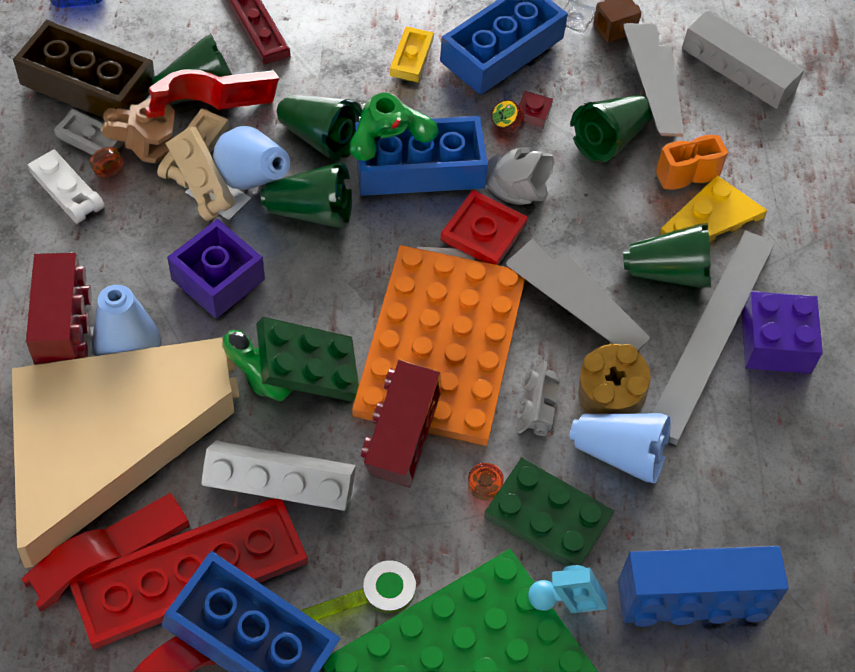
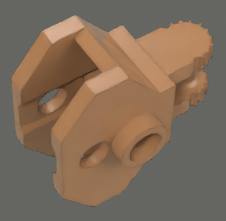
M150 98L138 105L131 104L130 110L119 108L107 109L103 116L105 123L101 128L103 136L126 142L125 148L132 149L143 162L157 163L165 158L170 151L166 142L171 140L175 110L169 104L165 108L164 116L148 118L145 114L146 108L150 104Z

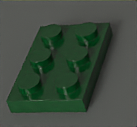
M262 317L256 323L262 384L348 401L355 400L359 382L352 336Z
M521 457L485 510L484 517L566 566H582L611 520L614 510Z

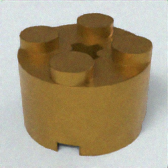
M629 344L604 345L587 354L581 367L579 381V398L584 409L589 414L639 413L646 401L651 380L650 369L646 360L638 353L634 346Z

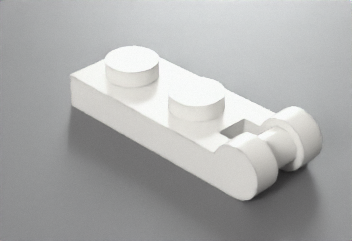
M55 149L27 164L33 177L76 224L85 220V215L94 211L97 213L105 208V204L99 194L92 191Z

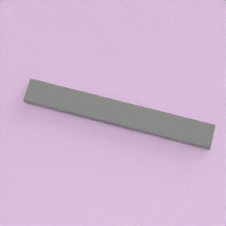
M744 231L653 413H663V415L671 417L669 443L677 445L775 242L750 231Z

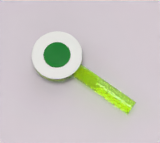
M383 561L374 565L367 572L362 589L300 611L315 621L365 603H369L373 608L384 613L399 612L405 609L415 596V577L406 565L397 561Z

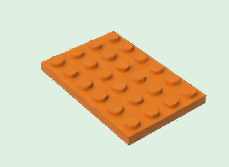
M400 245L352 408V417L372 421L378 402L384 403L387 395V390L384 389L387 373L390 368L395 370L399 359L439 371L441 374L443 390L429 434L488 446L525 279L509 267Z

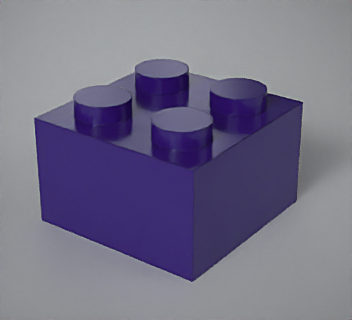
M218 219L167 257L171 280L216 319L265 280L263 257Z
M758 291L750 292L742 311L745 369L812 374L823 354L818 297Z

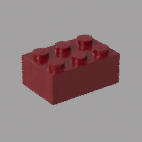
M76 252L34 254L26 344L34 365L88 357L87 343L83 341L84 334H89L90 332L89 314L85 313L86 305H91L92 292L91 286L86 285V268L79 265Z
M398 359L395 370L390 368L384 383L387 395L384 403L378 402L372 419V423L376 424L373 437H366L361 457L365 458L364 464L370 476L411 488L443 387L439 371Z

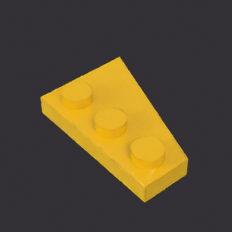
M717 175L660 229L659 235L700 223H708L709 242L715 240L716 236L729 230L734 232L751 220L756 222L765 218L768 210Z

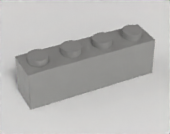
M707 10L687 28L682 46L683 50L774 108L778 109L797 90L804 69L713 12Z
M216 440L206 449L201 485L345 511L351 501L356 465Z

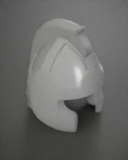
M523 147L510 150L503 156L494 155L487 161L486 186L500 200L511 204L523 205L546 199L548 195L546 181L550 178L554 166L552 154H543L542 152L532 151V147Z

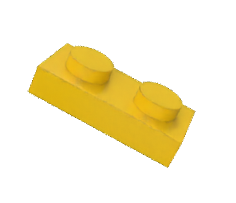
M405 27L390 66L391 77L419 82L433 43L434 32Z

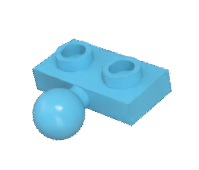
M580 565L567 566L563 571L552 572V583L547 580L536 581L531 585L528 592V599L531 605L542 611L553 608L557 601H563L570 613L607 609V595L592 570Z

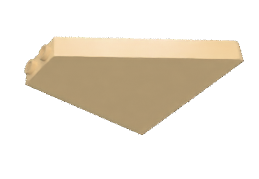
M223 337L12 368L17 550L25 568L36 565L49 555L53 549L70 539L234 413L233 398H239L237 377L229 378L228 371H235V365L222 348Z

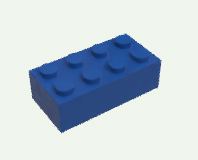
M496 0L442 36L440 62L479 95H482L564 38L568 13L552 0Z
M480 116L432 118L437 123L438 136L431 142L422 143L415 140L408 128L403 133L389 138L376 137L377 151L374 158L367 161L357 160L360 196L485 189L488 162ZM355 122V132L357 130L359 122Z
M780 546L629 552L618 578L623 623L635 622V625L640 627L654 625L657 621H672L675 625H686L694 622V620L709 619L711 623H725L732 618H746L749 622L763 621L770 617L789 589Z
M210 551L166 611L162 627L228 672H319L341 639L213 551Z

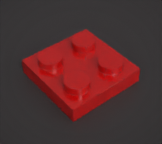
M472 190L441 232L440 241L482 262L499 265L527 225L528 217Z

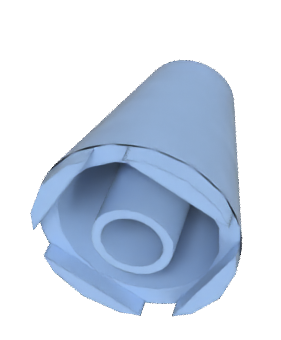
M239 126L229 132H225L220 136L214 147L213 160L225 183L231 188L248 190L284 177L290 168L288 153L262 132L252 127Z
M111 285L100 292L97 300L92 336V349L95 356L160 347L161 336L157 325L129 288L123 285Z
M663 413L582 414L579 420L574 419L572 423L570 440H575V448L646 483H656L666 457L663 456L665 445L669 443L671 417L663 415Z

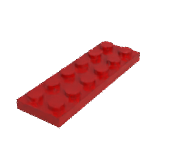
M272 498L110 561L77 578L70 586L93 650L162 623L166 611L210 551H213L258 583L308 564V557L282 499Z

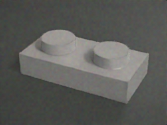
M72 109L54 129L57 138L93 156L105 148H113L118 151L125 143L103 136L101 134L103 123L75 109Z

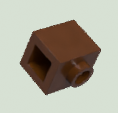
M633 0L601 1L596 5L593 25L607 43L627 37L623 26L627 23L639 24L641 18L640 7Z

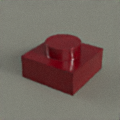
M524 91L517 108L515 120L544 128L552 108L553 99Z

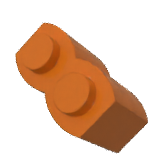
M703 135L691 142H672L662 148L655 172L663 189H680L688 186L691 182H710L717 175H721L728 150L719 135Z

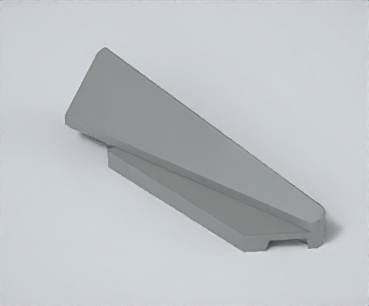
M624 24L623 27L659 134L661 136H683L684 130L672 46L659 44L657 24Z
M532 238L507 261L509 268L611 343L629 344L639 351L651 340L565 251L554 260Z

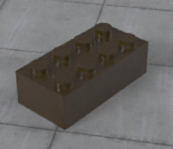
M48 19L13 58L20 85L102 118L107 109L119 108L130 110L131 104L138 105L150 95L149 87L154 85L152 79L155 77V72L151 59Z

